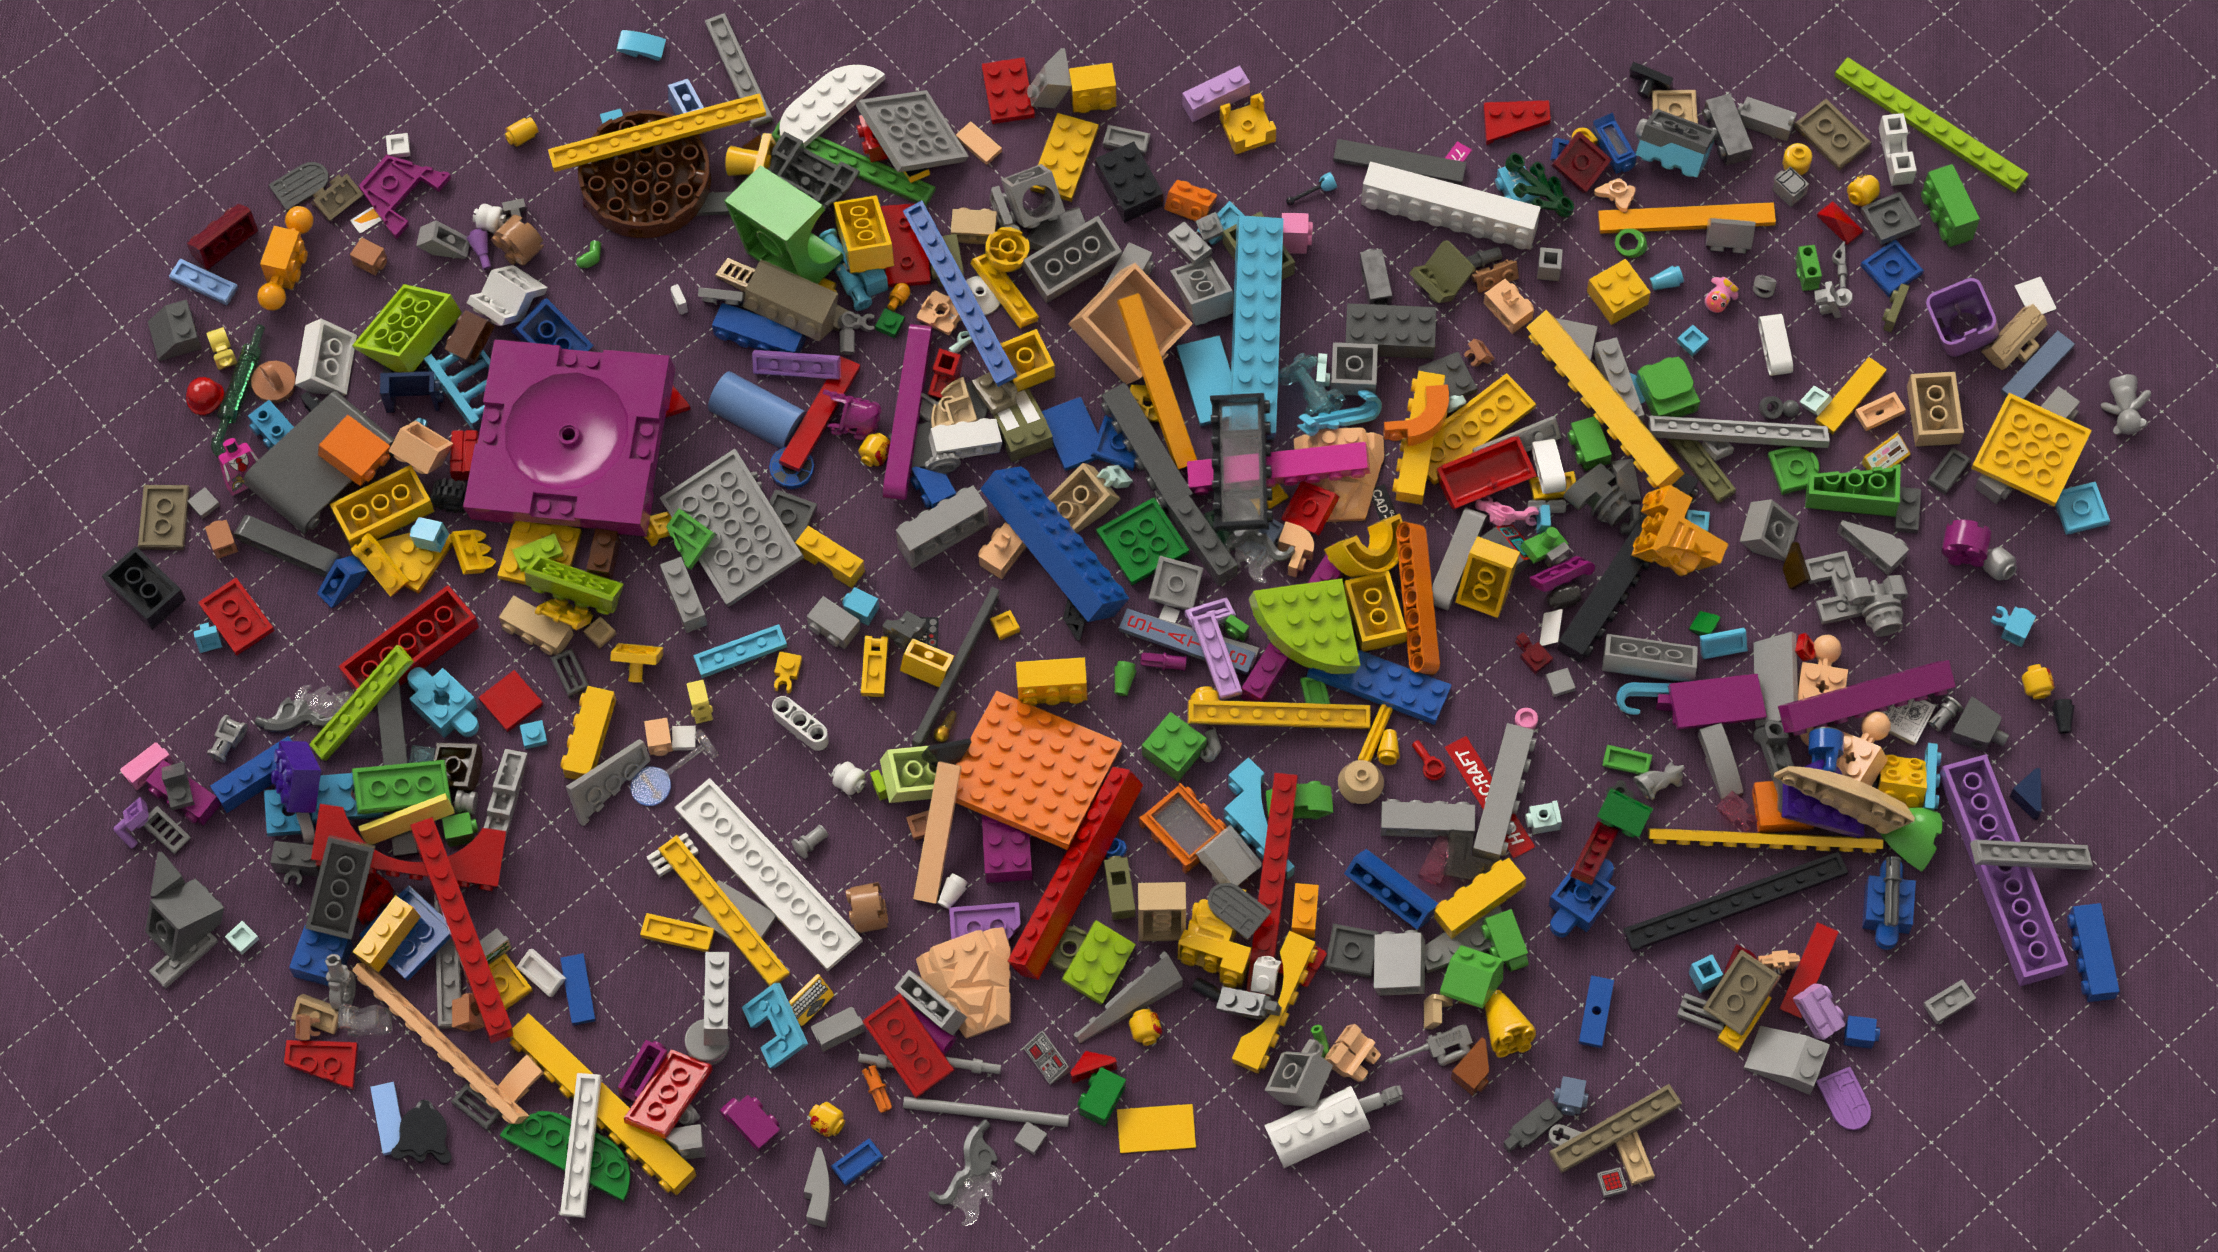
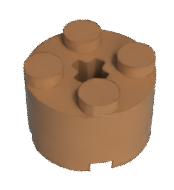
M513 215L494 233L491 240L495 246L501 248L506 253L505 258L512 265L515 263L526 265L544 248V245H540L543 240L535 228L528 222L524 225L520 221L522 217L518 215Z
M879 882L855 886L846 890L847 901L851 903L852 911H849V917L856 933L888 928L887 908L885 899L879 896V893L883 892Z

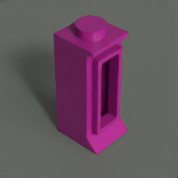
M645 1040L618 1085L620 1097L632 1103L636 1101L667 1056V1050L664 1045L657 1041L652 1043ZM647 1059L655 1060L637 1090L631 1088Z

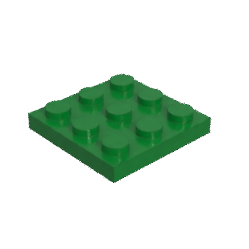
M1154 497L1096 529L1097 535L1131 586L1155 573L1159 556L1179 560L1189 554V548Z

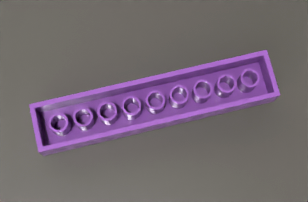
M1987 754L1943 766L1940 772V782L2019 987L2064 974L2069 964L2031 867L1975 865L1970 845L1973 840L2021 842Z

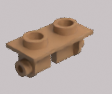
M1506 259L1493 265L1492 270L1487 267L1474 271L1471 277L1473 282L1477 284L1478 293L1493 288L1504 279L1508 282L1519 279L1517 261Z

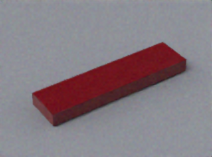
M1597 821L1570 877L1592 885L1619 830Z

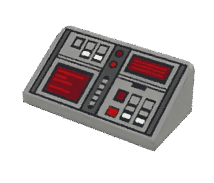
M1043 1031L1038 1033L1023 1047L1050 1085L1070 1072L1068 1064Z

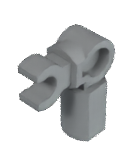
M846 311L838 318V326L842 329L840 331V354L853 355L855 353V331L853 329L861 328L865 332L874 330V326L866 324V320L874 319V315L865 314L862 317L859 314Z
M1400 1085L1392 1086L1383 1090L1381 1095L1378 1092L1358 1101L1364 1114L1383 1108L1385 1103L1388 1106L1402 1101L1403 1091Z

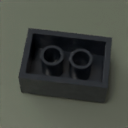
M1135 142L1095 158V172L1124 223L1163 206V192Z
M136 546L102 575L106 586L151 630L186 601L182 590Z

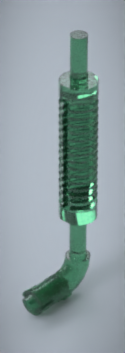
M257 324L250 344L243 345L219 408L217 417L221 419L215 438L211 440V449L217 458L226 452L223 446L224 436L229 423H236L238 413L246 396L245 394H247L248 387L250 386L249 383H251L253 372L261 357L262 351L258 346L265 330L263 325Z

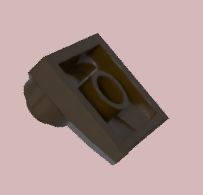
M436 743L437 748L433 761L445 760L449 789L464 790L465 793L473 791L478 784L482 768V748L478 744Z

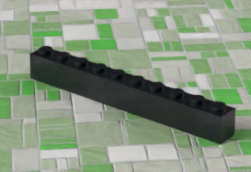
M1684 472L1685 474L1673 483L1672 486L1692 497V501H1694L1699 492V489H1697L1699 480ZM1643 514L1559 640L1557 650L1579 663L1585 657L1589 658L1595 648L1593 644L1597 639L1600 641L1607 630L1605 626L1608 622L1612 623L1618 614L1617 608L1620 604L1624 605L1630 596L1629 590L1631 587L1636 588L1642 577L1640 573L1643 569L1647 571L1652 564L1632 556L1633 544L1641 534L1643 529L1641 526L1647 517L1646 514Z

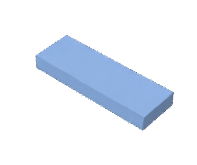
M179 259L169 275L170 280L225 305H228L238 289L237 284L183 259Z
M394 1082L370 1087L384 1156L391 1154L392 1149L398 1144L400 1138L399 1127L402 1119Z

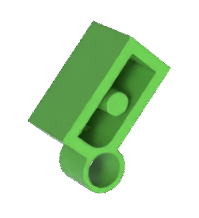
M1512 909L1485 918L1482 922L1481 930L1484 938L1490 941V955L1503 959V963H1506L1510 972L1528 966L1526 956L1528 951Z

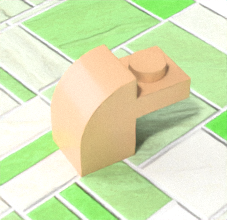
M1285 522L1278 541V550L1284 552L1291 546L1295 548V553L1292 555L1288 565V575L1296 578L1299 570H1304L1306 560H1313L1314 541L1311 534L1305 528Z

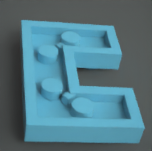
M780 983L772 984L742 1007L751 1028H757L769 1019L777 1035L761 1047L769 1068L778 1067L808 1045Z

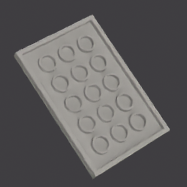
M736 449L728 452L660 497L671 517L680 508L716 534L698 560L728 607L804 558Z

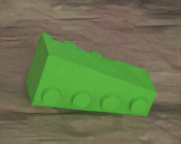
M1901 464L1882 469V466L1873 467L1872 470L1866 471L1853 469L1847 473L1836 471L1810 474L1806 486L1805 508L1895 517L1900 503Z

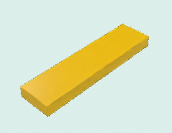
M986 254L972 259L970 264L1019 328L1038 321V314L1005 272L998 271L992 267L986 258Z
M1868 357L1828 406L1819 414L1815 423L1820 426H1828V432L1833 435L1884 376L1887 369Z

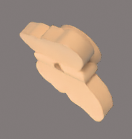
M1618 178L1595 188L1594 194L1598 197H1609L1610 201L1615 200L1617 208L1625 213L1634 198L1635 187L1627 186L1622 179Z

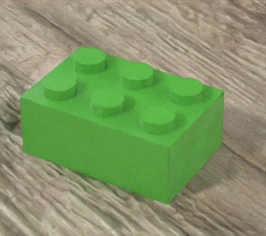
M1953 164L1928 172L1923 191L1921 192V198L1930 209L1932 221L1937 223L1941 239L1946 241L1948 247L1973 240L1980 218Z

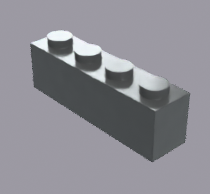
M1187 495L1170 505V519L1217 586L1237 576L1238 564L1191 497Z

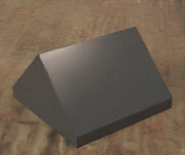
M158 852L150 895L152 899L185 884L182 875L163 852Z

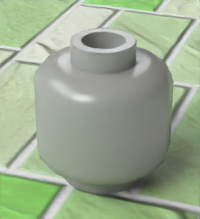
M2002 547L1989 549L1987 560H1984V565L1982 566L1986 573L1998 581L2011 578L2017 569L2015 557Z

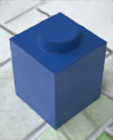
M1848 1015L1845 1022L1843 1045L1872 1049L1875 1041L1878 1042L1880 1037V1027H1876L1877 1019Z

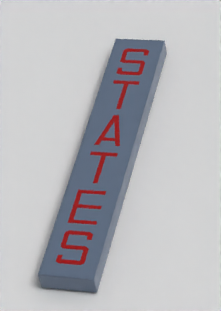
M1127 608L1119 631L1206 661L1196 632ZM1225 642L1234 670L1248 675L1255 658V652Z

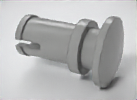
M1948 695L1944 697L1946 703H1942L1940 705L1941 709L1928 721L1933 729L1937 727L1935 730L1938 732L1941 731L1942 727L1951 717L1954 718L1957 715V711L1961 713L1964 710L1957 700Z
M818 825L806 836L802 835L799 837V841L793 839L791 843L798 855L806 859L808 857L807 852L813 851V847L824 838H827L828 833L822 825Z

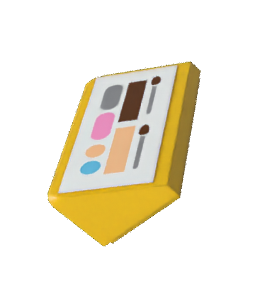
M1896 433L1864 456L1862 465L1867 470L1881 466L1882 469L1892 468L1893 465L1899 464L1910 456L1911 453L1901 436Z

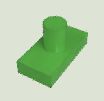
M1549 527L1545 532L1524 541L1520 547L1531 561L1536 563L1545 559L1548 552L1563 542L1567 545L1569 543L1555 527Z

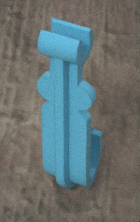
M1368 390L1358 391V395L1366 400L1362 406L1333 411L1330 414L1319 413L1316 417L1302 414L1299 416V419L1304 424L1297 425V427L1307 435L1314 436L1320 429H1338L1339 426L1374 420L1379 415L1382 402L1373 392Z
M1626 683L1617 692V705L1620 710L1627 714L1638 715L1640 714L1639 709L1630 708L1625 705V699L1628 696L1658 697V694L1669 695L1668 685L1671 683Z

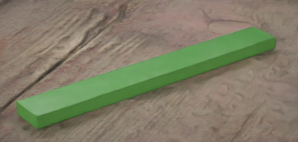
M780 121L772 133L776 143L781 137ZM820 136L805 147L810 152L837 166L840 161L860 171L857 178L913 203H918L922 200L926 207L936 191L935 186L921 180L910 183L904 173L897 172L896 169L877 161L870 162L868 157Z

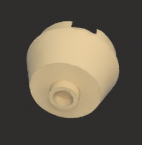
M1357 760L1349 763L1341 770L1338 777V787L1347 801L1353 804H1369L1381 794L1384 787V778L1381 771L1374 764L1366 760Z

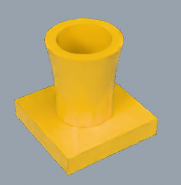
M763 133L759 151L731 145L727 150L725 161L728 176L751 175L760 165L768 169L772 160V150L776 145L772 134Z

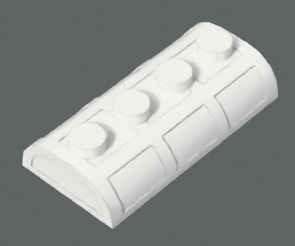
M1351 1086L1317 1101L1315 1107H1304L1264 1125L1284 1168L1371 1129Z

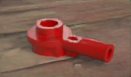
M1419 740L1415 741L1412 746L1424 762V776L1432 781L1441 779L1446 772L1444 763L1435 756H1430Z

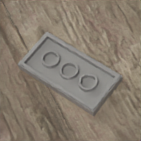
M1793 632L1754 642V674H1758L1767 715L1765 720L1755 721L1756 728L1765 726L1770 720L1782 723L1778 706L1798 700L1797 654L1795 652L1796 634Z

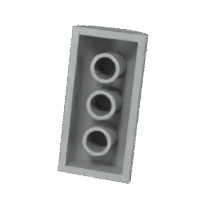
M1607 634L1602 671L1677 682L1694 681L1697 669L1698 647Z

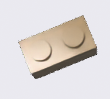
M968 208L953 209L951 235L957 234L958 243L986 244L988 236L997 230V211L990 209L970 210Z

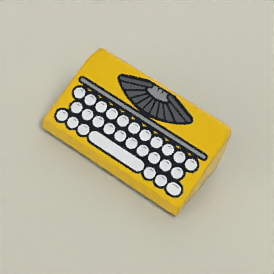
M818 974L789 1001L800 1026L808 1022L834 996L832 990Z

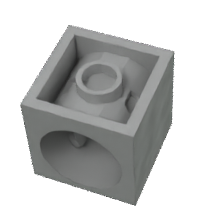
M1040 164L1001 179L1015 221L1028 229L1037 227L1041 221L1046 219L1048 221L1055 220L1060 217V214L1065 212L1053 173L1044 165ZM1035 185L1044 187L1045 197L1042 204L1034 210L1024 208L1023 196L1025 192Z

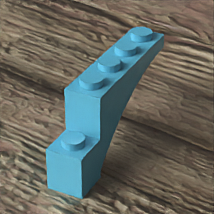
M1248 757L1228 775L1229 789L1235 795L1239 794V796L1224 808V821L1228 826L1235 827L1240 832V837L1248 845L1251 844L1256 849L1257 855L1263 860L1268 827L1261 799V784L1264 782V772ZM1289 859L1286 880L1294 875L1295 866Z

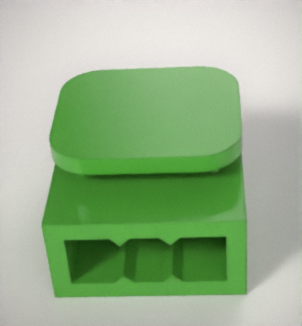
M1679 356L1665 358L1661 362L1645 365L1638 370L1636 382L1652 416L1683 417L1698 411L1700 400L1693 387V379L1685 362Z

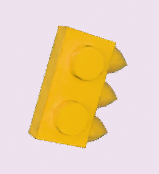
M453 531L450 535L463 575L484 573L486 569L496 563V560L483 556L491 550V547L478 543L486 537V534L482 531Z

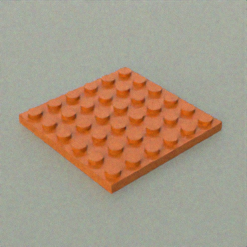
M996 691L971 736L972 743L960 762L956 763V765L962 766L956 803L1068 850L1119 754L1122 743L1030 704H1023L1021 700Z

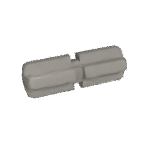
M1564 499L1548 500V502H1545V500H1529L1527 508L1536 507L1538 510L1541 505H1550V513L1566 512V501Z

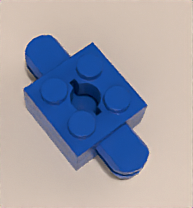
M1884 860L1880 867V876L1869 875L1865 884L1862 929L1876 930V945L1883 950H1890L1896 946L1899 933L1909 934L1913 926L1916 881L1903 879V865L1900 862V878H1902L1899 889V923L1896 927L1885 926L1886 883L1883 881V878L1886 877V860Z
M1604 860L1592 885L1570 877L1572 868L1551 895L1549 907L1555 910L1556 914L1551 919L1550 930L1555 936L1566 937L1575 925L1588 932L1612 900L1616 887L1608 883L1614 872V866L1609 860Z

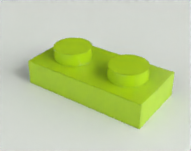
M555 533L513 549V554L521 572H524L537 556L550 560L564 556Z

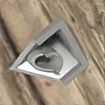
M701 1124L673 1128L667 1138L663 1139L684 1160L706 1157Z

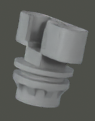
M1901 575L1888 576L1882 584L1872 580L1869 585L1867 577L1854 578L1844 583L1843 586L1849 604L1866 605L1862 615L1867 626L1872 628L1875 636L1892 635L1903 628L1901 601L1908 597V593Z

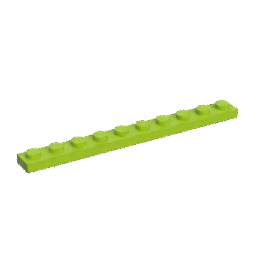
M1847 57L1836 70L1834 75L1836 78L1890 113H1904L1907 124L2012 192L2016 193L2029 175L2027 172Z

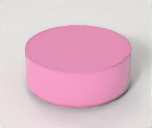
M1522 708L1516 713L1515 725L1533 730L1536 728L1538 715L1533 709Z

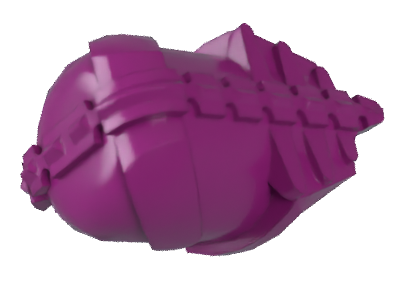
M824 389L823 394L830 396L831 400L845 403L840 424L830 423L828 425V428H832V434L841 436V434L847 435L852 433L855 439L863 441L868 435L876 433L880 414L882 413L881 407L877 402H870L869 400H862L858 397L854 398L850 395L846 396L842 393L838 394L837 392H830ZM857 428V431L855 432L849 429Z

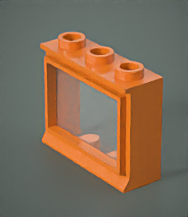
M1181 783L1149 811L1139 817V826L1141 828L1146 826L1151 831V837L1156 843L1161 841L1167 848L1169 857L1172 859L1176 857L1183 864L1182 871L1185 874L1200 862L1196 852L1227 828L1220 819L1216 820L1211 815L1212 812L1205 803L1200 804L1191 788H1185Z

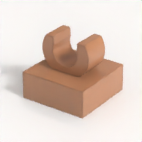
M1475 338L1468 343L1471 349L1467 350L1464 354L1467 358L1475 355V360L1471 363L1474 367L1479 366L1482 362L1489 364L1495 359L1484 342Z
M296 1014L295 1038L310 1040V1035H320L319 1031L311 1030V1025L315 1022L320 1023V1019L310 1018L306 1014Z

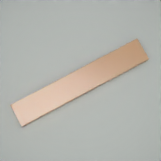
M938 762L913 899L935 904L938 902L962 766Z

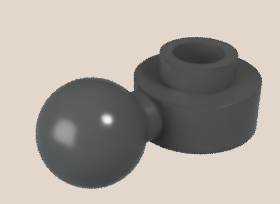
M1767 396L1761 400L1759 411L1763 417L1768 419L1778 418L1782 413L1786 417L1791 418L1799 413V405L1794 400H1787L1782 403L1778 397ZM1768 404H1771L1770 411L1767 410Z

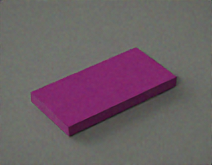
M1758 674L1671 683L1668 685L1677 730L1712 726L1719 723L1731 724L1765 720L1767 717Z

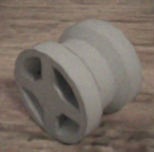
M458 790L455 797L454 811L456 813L466 811L474 815L477 808L478 793L473 791L465 793L464 790Z

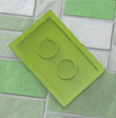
M1096 920L1061 981L1101 1005L1136 944Z

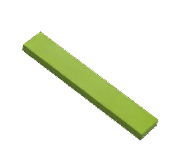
M396 645L311 741L309 745L321 760L327 761L412 665L414 661L401 646Z

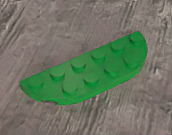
M538 1111L530 1114L523 1123L509 1124L500 1134L503 1140L565 1172L571 1119L554 1112ZM595 1132L589 1185L625 1202L631 1180L626 1158L616 1144Z

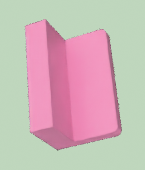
M154 743L122 767L120 771L137 791L146 784L145 780L162 760L170 765L174 762L164 748L162 749L158 743Z

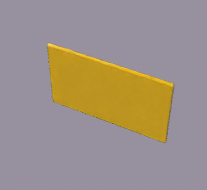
M1193 1104L1117 1109L1120 1153L1196 1148Z

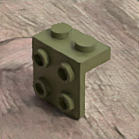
M1446 240L1439 245L1425 265L1414 267L1409 274L1414 278V282L1419 287L1424 288L1429 293V297L1434 302L1444 303L1453 300L1473 274L1475 267L1451 242Z

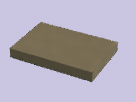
M1827 99L1823 100L1794 123V128L1838 171L1871 145V141Z
M144 485L138 538L139 550H184L189 505L187 500H189L190 495L189 485Z
M1741 950L1702 1009L1740 1035H1743L1781 976Z

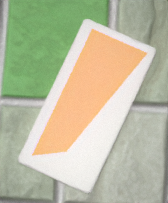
M371 207L350 221L358 232L362 233L380 222L381 218Z

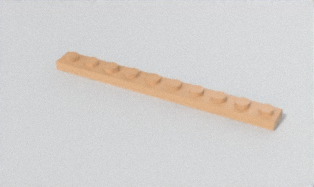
M364 963L356 964L352 971L358 976V981L365 986H369L374 991L373 995L377 999L385 1001L390 1006L389 1010L393 1014L400 1016L406 1021L405 1025L410 1030L417 1032L422 1037L423 1043L433 1047L438 1052L437 1055L440 1059L449 1062L454 1067L453 1070L457 1075L466 1078L474 1091L481 1093L487 1098L486 1102L491 1107L498 1109L503 1114L502 1117L510 1124H520L529 1117L517 1103L381 974Z

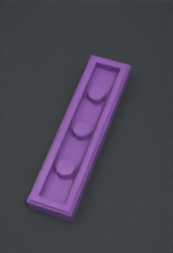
M754 350L752 352L754 374L840 379L841 377L840 356Z

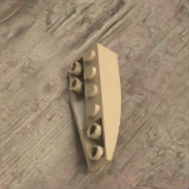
M1788 766L1774 773V777L1781 780L1785 785L1797 788L1803 794L1820 800L1822 804L1830 805L1838 809L1840 813L1849 815L1857 819L1858 822L1875 828L1879 833L1887 834L1914 822L1915 817L1905 803L1851 777L1825 770Z

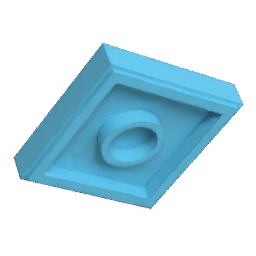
M2096 482L2062 490L2055 506L2066 535L2109 525L2110 519Z

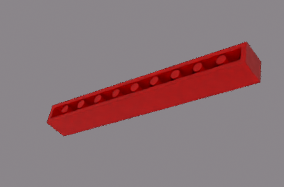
M1112 767L1007 960L1021 976L1039 980L1140 793L1143 784L1131 770Z
M433 817L411 824L414 841L489 1040L492 1044L513 1036V1029Z

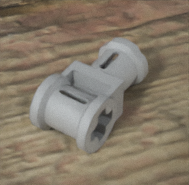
M224 715L214 735L216 742L212 749L207 751V755L220 763H225V757L230 748L235 749L244 738L248 724L236 722L230 716Z

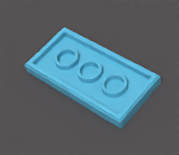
M1220 335L1177 346V352L1200 427L1211 424L1212 404L1210 396L1230 395L1231 371ZM1222 407L1223 421L1229 420L1230 407Z

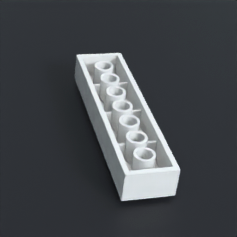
M1370 162L1363 182L1361 205L1369 209L1383 210L1391 215H1402L1413 221L1420 220L1428 222L1432 226H1443L1450 228L1454 232L1462 231L1477 238L1484 237L1496 243H1506L1514 245L1518 249L1531 250L1536 234L1541 208L1536 205Z

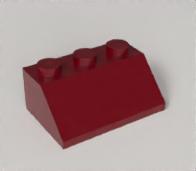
M241 204L226 210L224 215L218 220L212 221L205 230L191 237L187 243L191 255L206 270H209L258 232L251 210Z

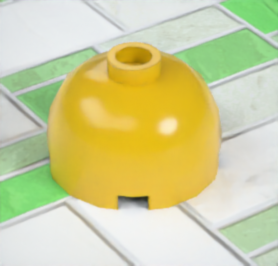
M1011 227L997 229V232L991 233L988 236L985 244L986 258L989 264L1001 272H1013L1023 266V260L1028 257L1030 250L1028 239L1026 240L1022 236L1021 231Z

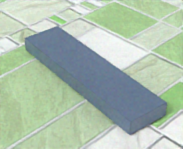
M2057 330L2002 388L2000 393L2007 397L2008 393L2025 399L2074 348L2075 343Z

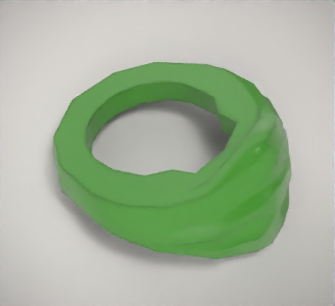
M1624 229L1616 236L1615 246L1617 251L1623 256L1634 258L1646 252L1647 241L1640 231ZM1628 233L1635 235L1636 239L1639 240L1635 250H1624L1620 246V240L1623 235Z

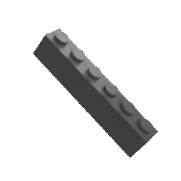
M1124 382L1102 394L1100 406L1106 416L1110 414L1113 419L1111 424L1117 434L1121 433L1125 439L1123 444L1129 453L1132 451L1136 459H1134V462L1140 471L1144 470L1147 477L1145 480L1150 489L1155 488L1158 493L1157 500L1161 507H1166L1169 511L1170 505L1187 495L1193 500L1192 491L1126 383Z

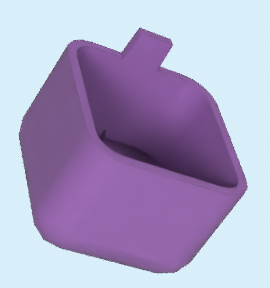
M1968 278L1933 292L1928 296L1926 305L1930 319L1944 351L1949 356H1961L1988 345L1998 338L1999 328L1996 316L1979 280ZM1955 304H1958L1961 313H1971L1979 321L1977 328L1964 332L1965 336L1957 335L1950 328L1951 321L1958 315ZM1937 318H1942L1945 328L1940 327ZM1949 335L1952 342L1947 341L1944 336Z

